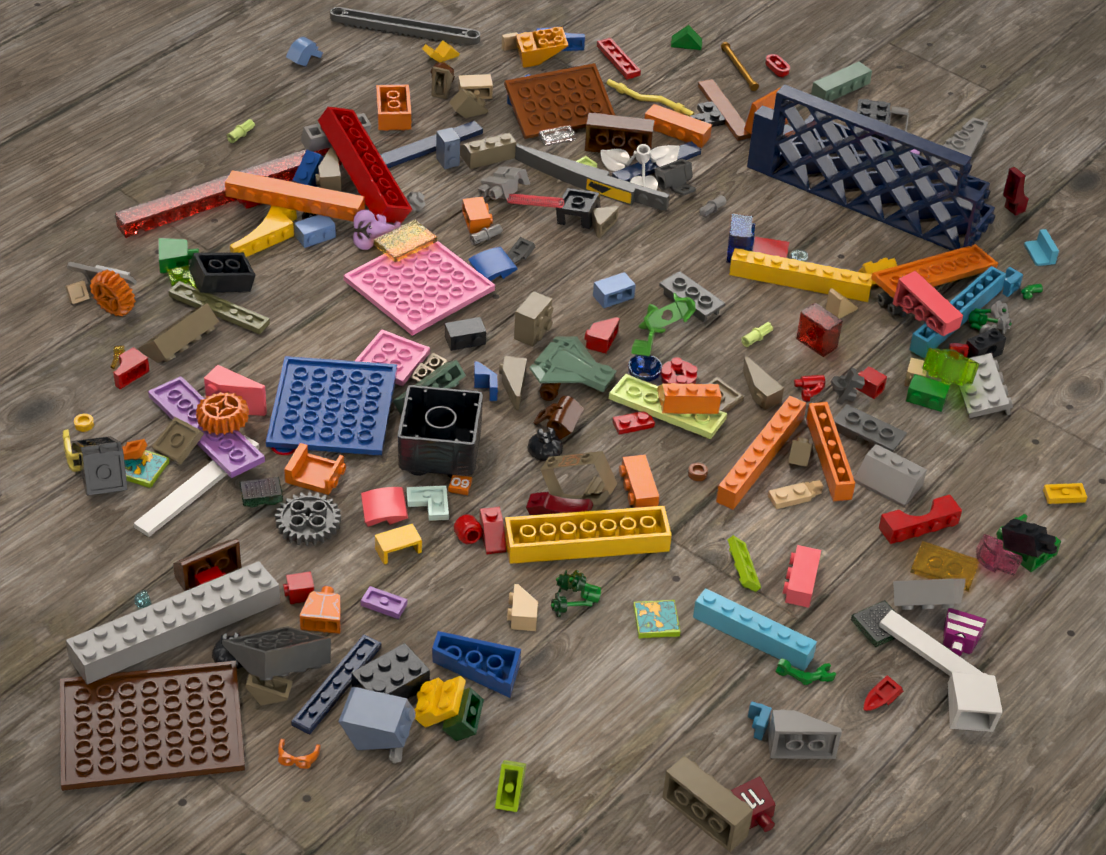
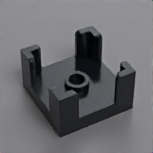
M567 188L562 196L564 199L563 207L556 208L557 224H566V214L581 217V227L590 229L592 226V211L594 208H601L600 193Z

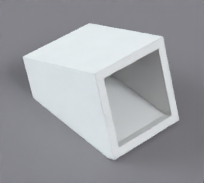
M962 671L952 673L948 681L950 729L993 732L1002 714L995 676L986 673L967 674Z

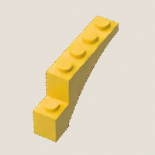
M270 205L271 208L267 216L255 230L239 241L230 244V253H244L248 257L294 237L292 221L297 219V210Z

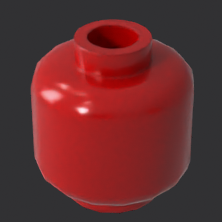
M463 515L454 523V532L462 543L473 544L481 538L483 529L474 516Z

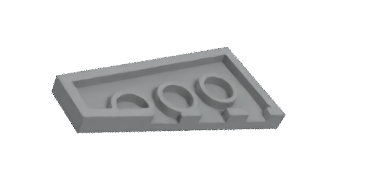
M972 118L962 126L960 131L955 132L952 138H948L942 146L972 157L987 129L988 122Z

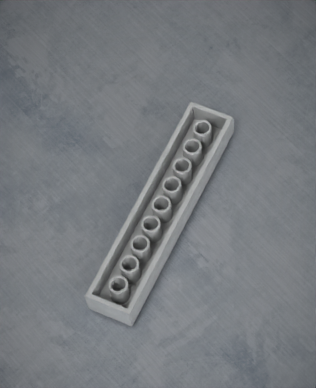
M258 561L66 639L69 660L86 684L92 683L280 604L279 584Z

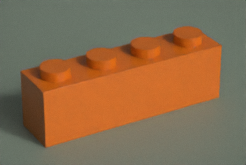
M653 104L645 113V119L654 120V131L687 143L692 141L701 148L711 137L712 124Z

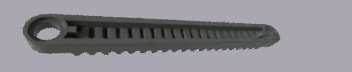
M334 7L330 10V19L334 22L344 23L345 26L350 24L351 27L356 25L357 28L362 26L363 29L368 27L369 30L374 28L375 31L380 29L381 32L386 30L387 33L392 31L393 34L398 32L399 35L404 33L405 36L410 34L411 37L416 35L417 38L420 36L423 39L428 37L429 40L434 38L436 42L438 39L441 42L446 40L448 44L452 41L454 45L458 42L460 46L462 43L475 45L480 42V32L474 29L342 7Z

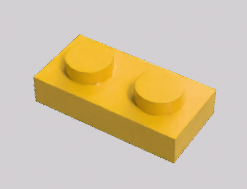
M1082 483L1046 484L1043 488L1048 504L1086 503L1087 500Z

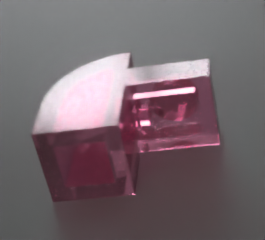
M986 534L983 535L976 548V558L979 563L994 573L999 570L1014 576L1022 562L1021 555L1003 549L1002 540Z

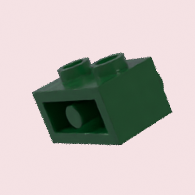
M471 687L464 689L458 715L444 720L442 730L456 742L476 735L484 699Z

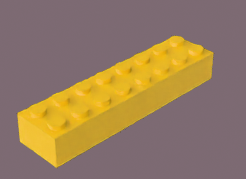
M665 506L505 517L504 532L509 564L670 552L672 535Z

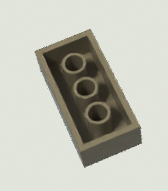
M685 756L666 771L662 798L729 852L748 837L753 809L746 802L737 798L730 789L723 787L712 775L704 772L694 761H690Z

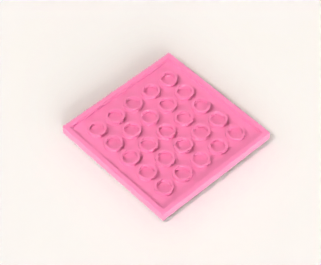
M427 232L344 275L346 283L412 336L495 291V284Z

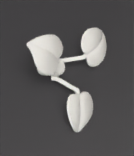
M641 144L637 147V151H634L631 158L622 149L601 150V160L608 170L615 172L625 168V165L629 166L636 157V160L642 164V177L635 176L630 182L657 190L658 183L654 176H645V163L649 161V158L653 163L656 162L659 167L674 162L678 158L679 146H659L650 150L648 145Z

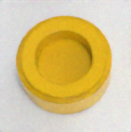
M89 414L76 416L74 418L75 429L80 432L91 430L94 427L93 417Z

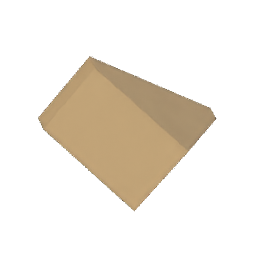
M831 288L829 290L826 311L837 320L858 309L856 305Z

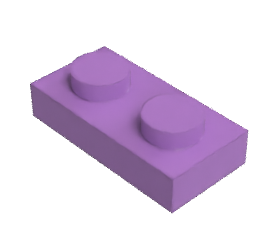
M370 586L361 599V606L399 619L407 606V599Z

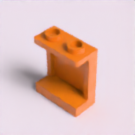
M300 443L284 469L285 483L329 495L332 489L337 487L340 475L345 473L346 464L344 463V456L339 455L338 459L334 461L309 454L308 445Z

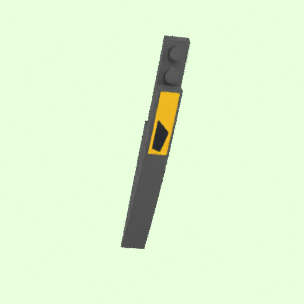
M516 145V160L566 183L587 191L599 192L601 196L631 206L636 202L663 211L668 209L670 194L609 176V171L523 145Z

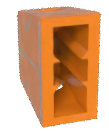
M324 586L321 592L313 591L309 594L300 613V630L340 634V595L334 594L332 587Z

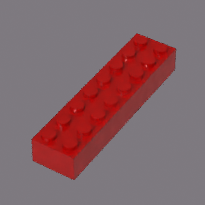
M328 106L317 121L327 136L329 143L334 148L336 155L341 160L343 167L348 172L350 179L358 189L359 194L364 196L366 206L374 214L377 221L376 215H384L386 222L395 223L398 221L402 224L413 209L356 113L352 109Z

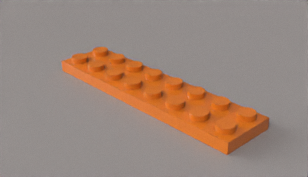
M974 244L874 272L871 279L886 291L889 296L894 298L899 278L914 271L922 276L932 287L983 273L991 266L997 268L998 262Z

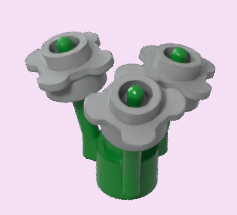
M997 300L991 309L975 308L969 315L971 327L980 330L979 334L992 328L1001 329L1002 333L1005 334L1006 329H1010L1012 325L1008 306L1006 303H1001L1000 300ZM985 313H991L994 318L999 319L988 318ZM987 321H988V322L997 323V325L993 324L992 326H990V325H988V324H986V323H987Z

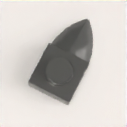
M520 237L508 252V257L514 264L522 258L526 260L534 250L535 244Z

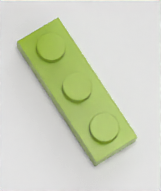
M732 535L727 541L730 546L729 552L735 561L734 566L740 575L739 581L743 587L756 592L761 588L746 543Z

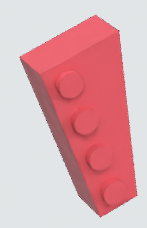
M916 271L899 278L893 305L903 307V311L907 314L911 312L915 315V319L925 321L929 328L942 336L960 328L963 318L961 312Z

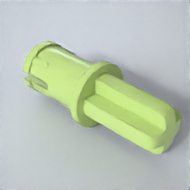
M248 119L242 125H237L232 132L227 134L228 141L234 143L240 137H245L247 132L255 126V123Z
M767 322L759 328H753L750 333L741 338L742 344L745 347H749L753 343L761 341L763 336L773 331L771 323Z

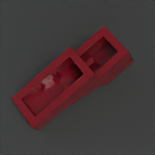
M1012 167L1008 171L1003 196L1006 198L1004 207L1016 216L1026 212L1029 198L1024 194L1026 175L1016 167Z
M548 491L530 494L526 509L530 516L585 512L592 510L593 503L591 499L562 498L551 495Z

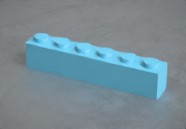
M706 588L695 601L693 618L773 657L786 659L792 666L802 671H805L814 658L817 641Z

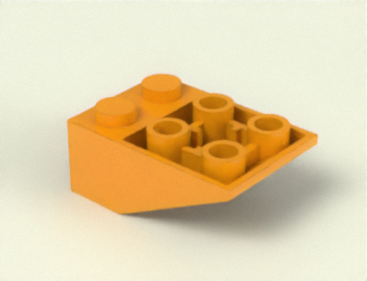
M563 27L516 34L518 52L523 68L540 65L568 47Z

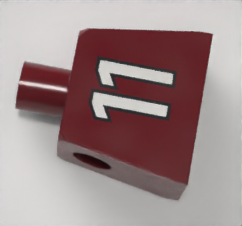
M760 776L731 790L737 798L746 802L753 809L749 829L759 825L764 832H768L775 826L771 818L774 816L776 805Z

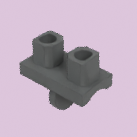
M886 291L878 294L877 302L880 305L888 304V313L892 316L895 314L901 317L906 316L903 307L893 305L894 298L889 296Z
M852 367L845 376H834L831 380L832 390L838 394L837 403L843 404L845 400L854 401L857 390L853 389V387L862 389L865 384L864 377L857 375L856 369Z

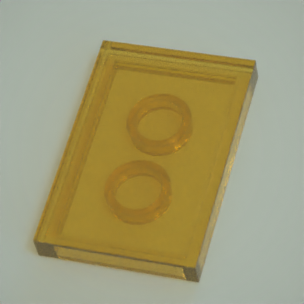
M416 219L374 239V245L394 262L437 242V236Z
M922 541L910 573L931 580L965 579L964 591L969 592L980 560Z

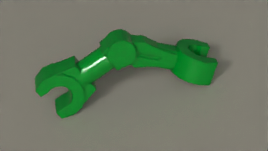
M783 658L780 659L775 671L781 676L791 675L804 685H808L815 680L830 682L836 676L835 672L827 673L831 667L830 663H825L817 668L816 672L810 673L791 667L790 662Z

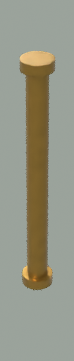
M723 42L721 49L727 53L748 82L751 91L758 90L759 84L753 80L730 48V44Z

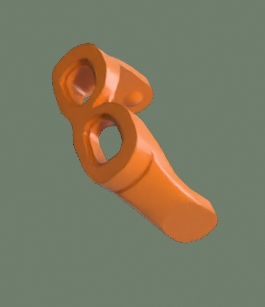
M281 739L278 747V762L285 766H292L295 763L299 768L308 769L318 758L321 745L317 744L315 751L309 755L294 757L283 750L285 739Z

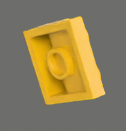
M458 676L443 682L438 677L423 683L420 691L417 692L418 703L416 708H414L416 712L415 719L426 728L458 715L466 680Z

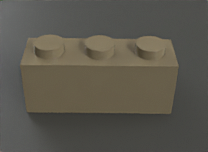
M510 133L488 137L461 145L460 156L470 169L514 159L517 142Z

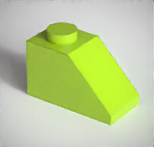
M508 760L502 762L495 809L518 811L526 763Z

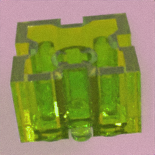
M929 348L922 369L927 371L929 376L940 378L944 384L952 385V383L964 386V384H973L980 363L966 358L963 354L952 349L940 350Z

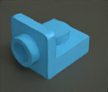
M1008 267L1006 269L1002 294L1009 297L1021 286L1023 274Z
M751 702L748 718L754 720L752 728L755 729L754 738L762 740L770 721L772 708L764 704Z

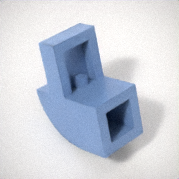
M300 37L293 42L286 58L297 64L307 66L311 55L321 58L323 52L318 50L317 43L306 37Z

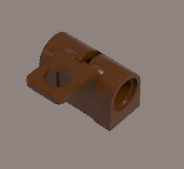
M562 396L558 403H553L541 410L533 424L537 425L548 419L547 428H554L556 436L561 440L572 433L584 408L574 398Z

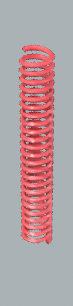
M509 194L511 199L509 197L508 201L507 198V203L553 208H562L564 205V199L558 197Z

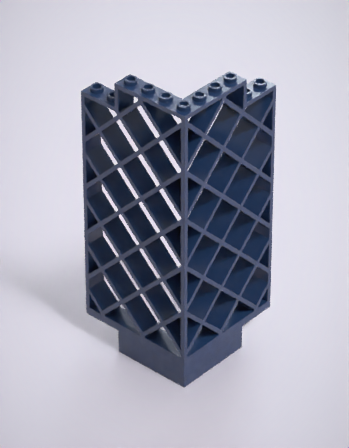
M785 84L776 92L774 109L762 105L754 113L747 167L951 251L960 249L958 235L966 234L963 247L972 246L976 241L978 242L982 233L987 231L989 224L994 222L996 216L994 214L995 207L984 203V199L987 200L991 192L989 190L990 183L969 175L972 168L970 164L972 157ZM800 104L807 107L811 115L804 121L795 105ZM785 119H787L791 126L785 124ZM835 119L841 120V121L845 122L848 127H846V126H844V125H841V124H839V123H836V122H834V121H832V120H835ZM877 134L879 136L884 137L886 142L874 138L871 135ZM915 149L917 151L923 152L925 157L912 153L910 151ZM856 151H864L865 154H858ZM837 153L838 155L836 157H830L829 154ZM785 160L788 162L787 166L774 173ZM902 165L903 168L895 169L894 166ZM956 165L960 167V171L949 166ZM875 168L876 171L867 172L866 169ZM822 173L825 179L810 188L808 174ZM939 179L942 183L932 184L930 180ZM910 182L914 184V186H904L905 184ZM859 188L863 194L847 203L844 189ZM950 197H951L952 200H953V201L942 202L943 200L948 199V198H950ZM897 203L900 210L884 218L882 204ZM935 218L939 225L922 234L920 219Z

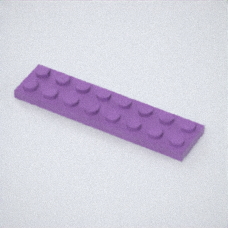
M181 376L148 391L149 398L172 420L174 417H177L204 433L197 445L231 478L265 462V456L239 431L234 430L233 434L226 433L224 436L223 433L218 435L215 433L209 434L208 431H203V428L199 427L196 419V410L200 400L204 398Z

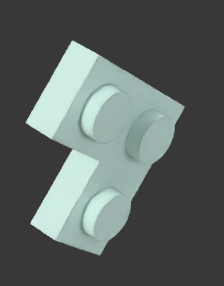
M446 486L407 487L408 507L428 506L429 521L449 520Z

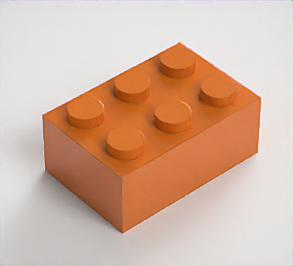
M376 85L378 130H411L409 85Z

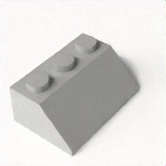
M875 444L866 454L854 481L905 508L923 486L927 469Z
M965 579L893 581L894 606H901L902 610H912L914 605H921L922 609H934L935 604H942V608H954V604H961Z

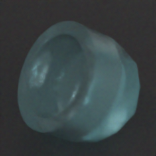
M146 590L135 595L134 601L137 607L145 608L152 605Z

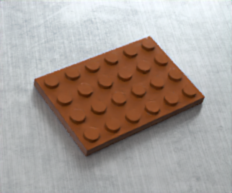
M595 63L505 80L504 82L524 139L586 127L589 113L615 115Z

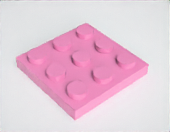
M381 330L355 361L397 364L395 384L403 386L418 365L430 354V348Z

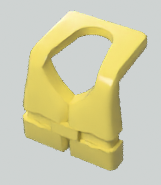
M66 429L63 431L66 460L71 471L78 472L81 471L80 465L74 467L73 460H79V454H72L69 430Z

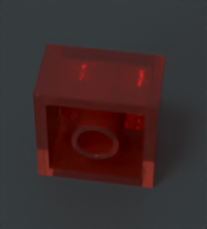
M814 303L801 311L796 339L820 356L825 357L838 348L843 321L817 303Z

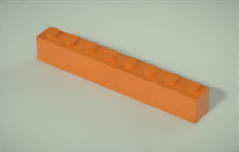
M233 170L225 181L227 197L354 222L357 212L365 210L364 196Z
M792 396L787 398L719 484L717 503L732 510L735 509L803 421L806 402Z

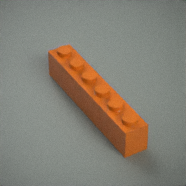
M828 402L809 403L806 421L832 500H852L855 481Z

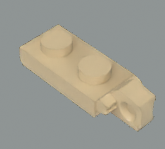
M819 480L812 481L811 483L802 482L769 490L768 497L776 509L809 502L816 495L822 494L823 484Z

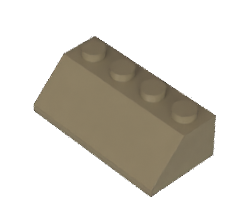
M208 303L190 311L137 349L157 363L164 360L167 363L176 357L174 353L177 351L181 353L189 348L188 343H195L202 338L201 334L204 332L208 334L215 329L214 325L219 320Z

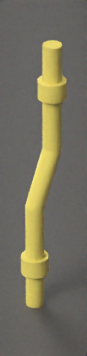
M608 79L606 83L608 86L616 89L617 92L625 93L639 101L660 102L674 109L675 112L687 116L694 115L695 113L685 108L684 105L675 103L663 96L641 95L627 88L626 85Z

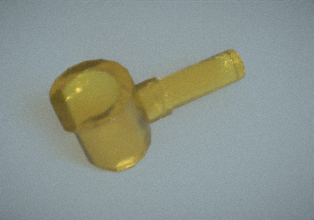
M114 346L112 369H115L119 355L125 352L124 346Z

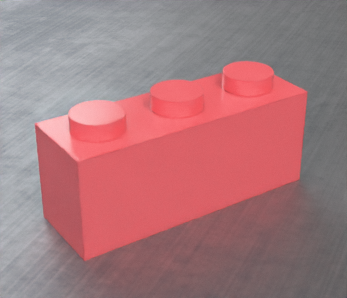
M797 545L796 553H791L789 564L793 565V567H788L786 579L790 580L784 584L783 594H787L785 603L810 607L821 550Z

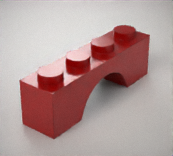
M946 495L933 499L931 510L926 515L912 516L899 509L882 514L879 529L890 544L902 542L906 539L919 537L923 534L936 532L940 529L959 524L962 509L951 495Z

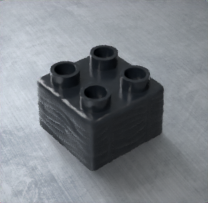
M409 385L406 390L398 430L399 468L416 476L425 475L426 473L444 474L450 478L453 475H473L482 430V392Z

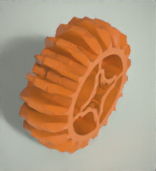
M107 269L97 273L91 280L90 288L92 289L91 293L94 295L93 298L96 299L101 309H104L106 312L122 317L128 314L135 306L134 303L136 301L134 299L135 295L132 293L133 289L128 286L129 283H126L124 278L120 277L119 273L115 274L113 270L109 271Z
M221 391L219 394L213 393L212 396H206L205 399L200 400V404L197 405L196 419L199 427H202L203 431H208L209 434L215 433L218 435L223 433L224 436L226 433L233 434L234 430L239 431L240 427H245V423L248 422L249 408L246 400H243L242 396H237L236 393H221Z

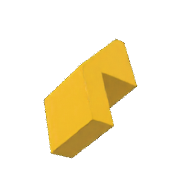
M443 40L435 50L427 44L422 48L423 51L439 63L460 55L457 50Z

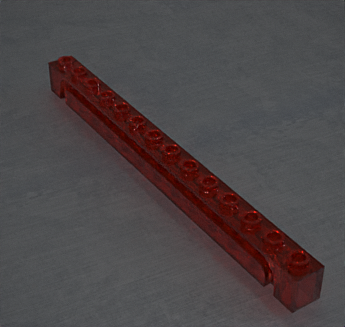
M330 148L317 150L313 152L321 154L323 157H325ZM306 149L239 172L292 182ZM338 157V163L339 165H342V162ZM229 175L116 212L117 227L124 237L128 238L139 234L138 230L148 231L236 201L237 198L226 196L225 181Z

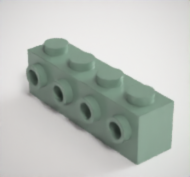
M861 62L854 63L814 81L811 95L829 102L870 84L872 70Z
M454 360L444 363L415 385L451 389L459 384L458 381L466 375L458 361ZM406 392L393 400L401 415Z

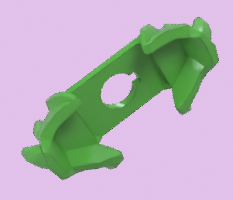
M673 293L676 302L660 309L655 305L649 304L647 315L638 327L640 329H648L649 331L652 327L655 328V332L663 333L665 328L662 327L682 318L684 322H687L696 310L695 301L689 297L679 298L676 293ZM665 310L671 311L672 317L670 320L662 319L661 316Z

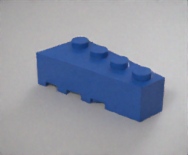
M438 631L432 648L433 663L511 698L521 663V649Z

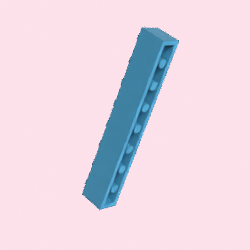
M991 266L949 302L963 315L960 327L969 320L972 310H975V308L981 309L1002 291L1006 273ZM925 323L913 333L909 350L925 358L955 331L942 336L929 328Z

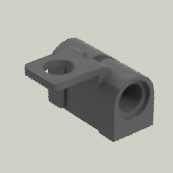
M679 159L655 168V177L661 190L670 188L680 195H687L696 191L695 187L686 184V181L691 180L693 177L691 162Z

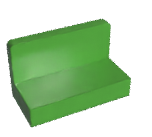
M651 327L648 341L635 339L631 354L650 356L655 328Z

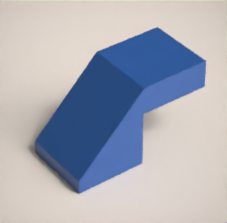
M474 361V388H489L490 401H497V374L480 362Z

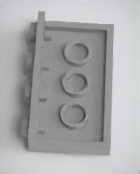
M991 353L952 362V368L969 418L1005 410L1007 416L1011 415L1010 409L1013 408L1011 397L1007 398V386L1002 384L1004 383L1002 372H998V361L993 359Z

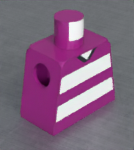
M948 608L944 622L943 645L950 648L959 657L962 655V652L971 654L983 635L987 619Z

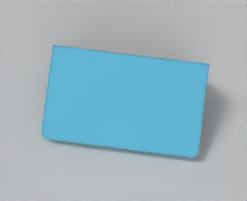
M1046 229L1039 231L1036 241L1024 243L1036 266L1056 264L1059 250Z

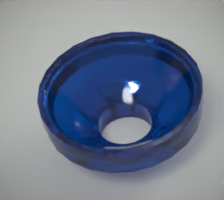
M636 355L630 359L628 370L631 376L650 382L660 376L662 363L652 355ZM647 373L649 376H641L639 374Z

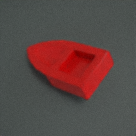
M887 675L868 693L863 710H873L884 704L889 706L904 692L903 688Z

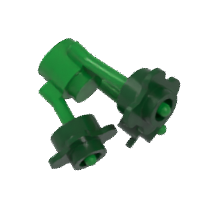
M565 570L564 574H559V577L556 578V586H559L558 592H561V589L565 591L572 589L573 592L581 591V598H584L585 601L567 602L566 597L559 596L557 592L555 593V599L551 600V608L553 612L556 611L557 617H561V613H566L567 607L585 605L592 607V603H598L600 600L601 587L586 583V576L582 572L579 573L578 570H575L571 575L567 574V570Z

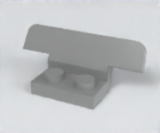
M68 262L67 265L69 270L83 273L90 284L97 273L107 269L109 271L113 270L115 274L119 273L126 283L132 285L137 283L130 276V272L100 265L91 267L74 262Z

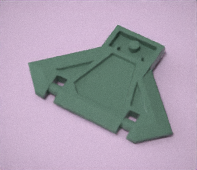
M555 336L553 342H550L534 363L536 365L532 364L529 368L539 383H583L601 392L605 391L617 372L608 365L597 363L577 336Z

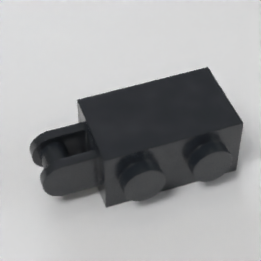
M1012 519L1001 528L1004 549L1037 558L1043 553L1054 554L1057 552V546L1054 544L1056 537L1047 534V527L1024 522L1020 519Z

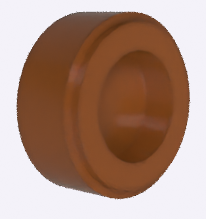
M693 463L689 466L688 476L692 480L703 481L707 478L708 468L706 465Z

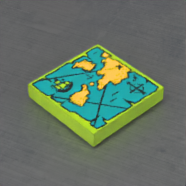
M145 450L142 457L138 459L124 460L126 480L151 488L169 464V457Z
M675 600L638 601L633 603L638 638L680 636Z

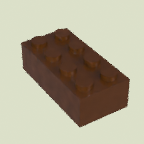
M589 113L586 124L585 151L601 153V150L622 149L629 156H633L634 151H637V147L641 144L648 145L651 150L654 120Z

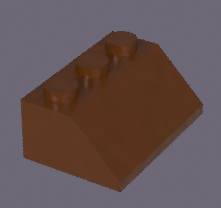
M227 540L173 563L174 576L183 590L187 591L196 587L194 575L212 567L218 566L220 571L226 574L241 569L239 540Z

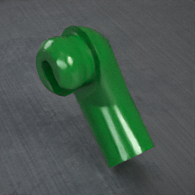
M1042 284L1027 285L1022 289L1021 294H1023L1025 300L1031 299L1033 297L1032 293H1041L1043 291Z

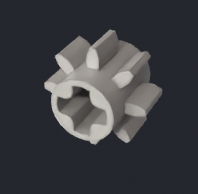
M412 191L406 196L413 212H420L426 204L424 202L425 196L419 191Z

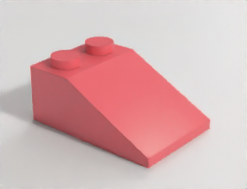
M217 365L204 377L206 396H212L213 393L219 394L220 391L221 393H236L237 396H242V399L246 400L249 408L248 415L265 416L267 414L264 385L220 365Z

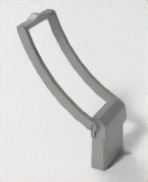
M892 106L889 116V125L891 113L907 115L905 131L907 132L909 109Z

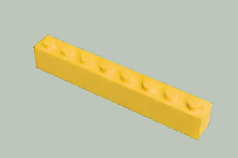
M737 248L734 249L729 273L731 276L828 294L832 288L848 299L864 302L869 300L873 281L871 279L872 275Z

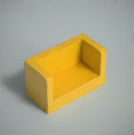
M413 523L375 535V550L383 564L388 563V553L413 546L417 554L422 553V539Z

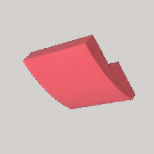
M385 487L361 493L365 523L368 527L386 520L391 525L408 519L404 489L402 487Z

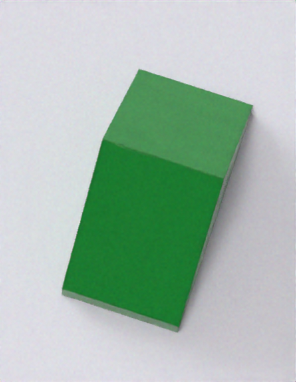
M688 24L672 36L671 47L701 50L702 38Z

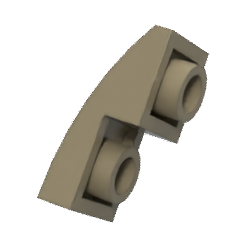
M432 353L424 364L420 363L410 378L419 382L444 363H447L448 360Z

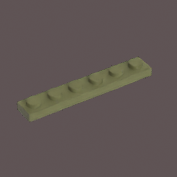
M179 281L168 291L169 297L195 308L208 303L215 316L257 334H261L270 325V319L212 294L200 293L197 288Z

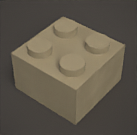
M534 291L515 311V340L532 347L538 341H541L544 333L549 331L553 324L551 320L554 309L552 307V298Z

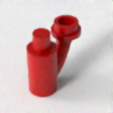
M824 375L801 376L800 379L794 380V387L805 389L801 391L802 400L810 402V398L819 394L825 387Z

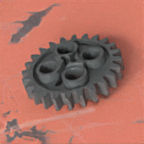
M301 492L300 497L293 495V500L286 498V503H280V508H277V514H275L276 528H278L279 534H283L284 539L289 537L290 543L297 540V545L305 542L306 546H308L309 542L316 545L318 540L324 543V538L331 539V534L336 535V529H340V509H338L337 503L333 504V499L327 500V495L319 497L317 492L315 496H312V493L309 492L305 496Z

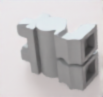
M508 166L498 167V170L493 173L494 176L481 180L482 186L478 188L480 197L483 198L490 196L494 200L498 198L507 199L510 197L509 194H514L518 190V184H530L526 169Z

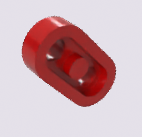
M769 54L766 56V66L778 77L789 75L790 66L779 55Z

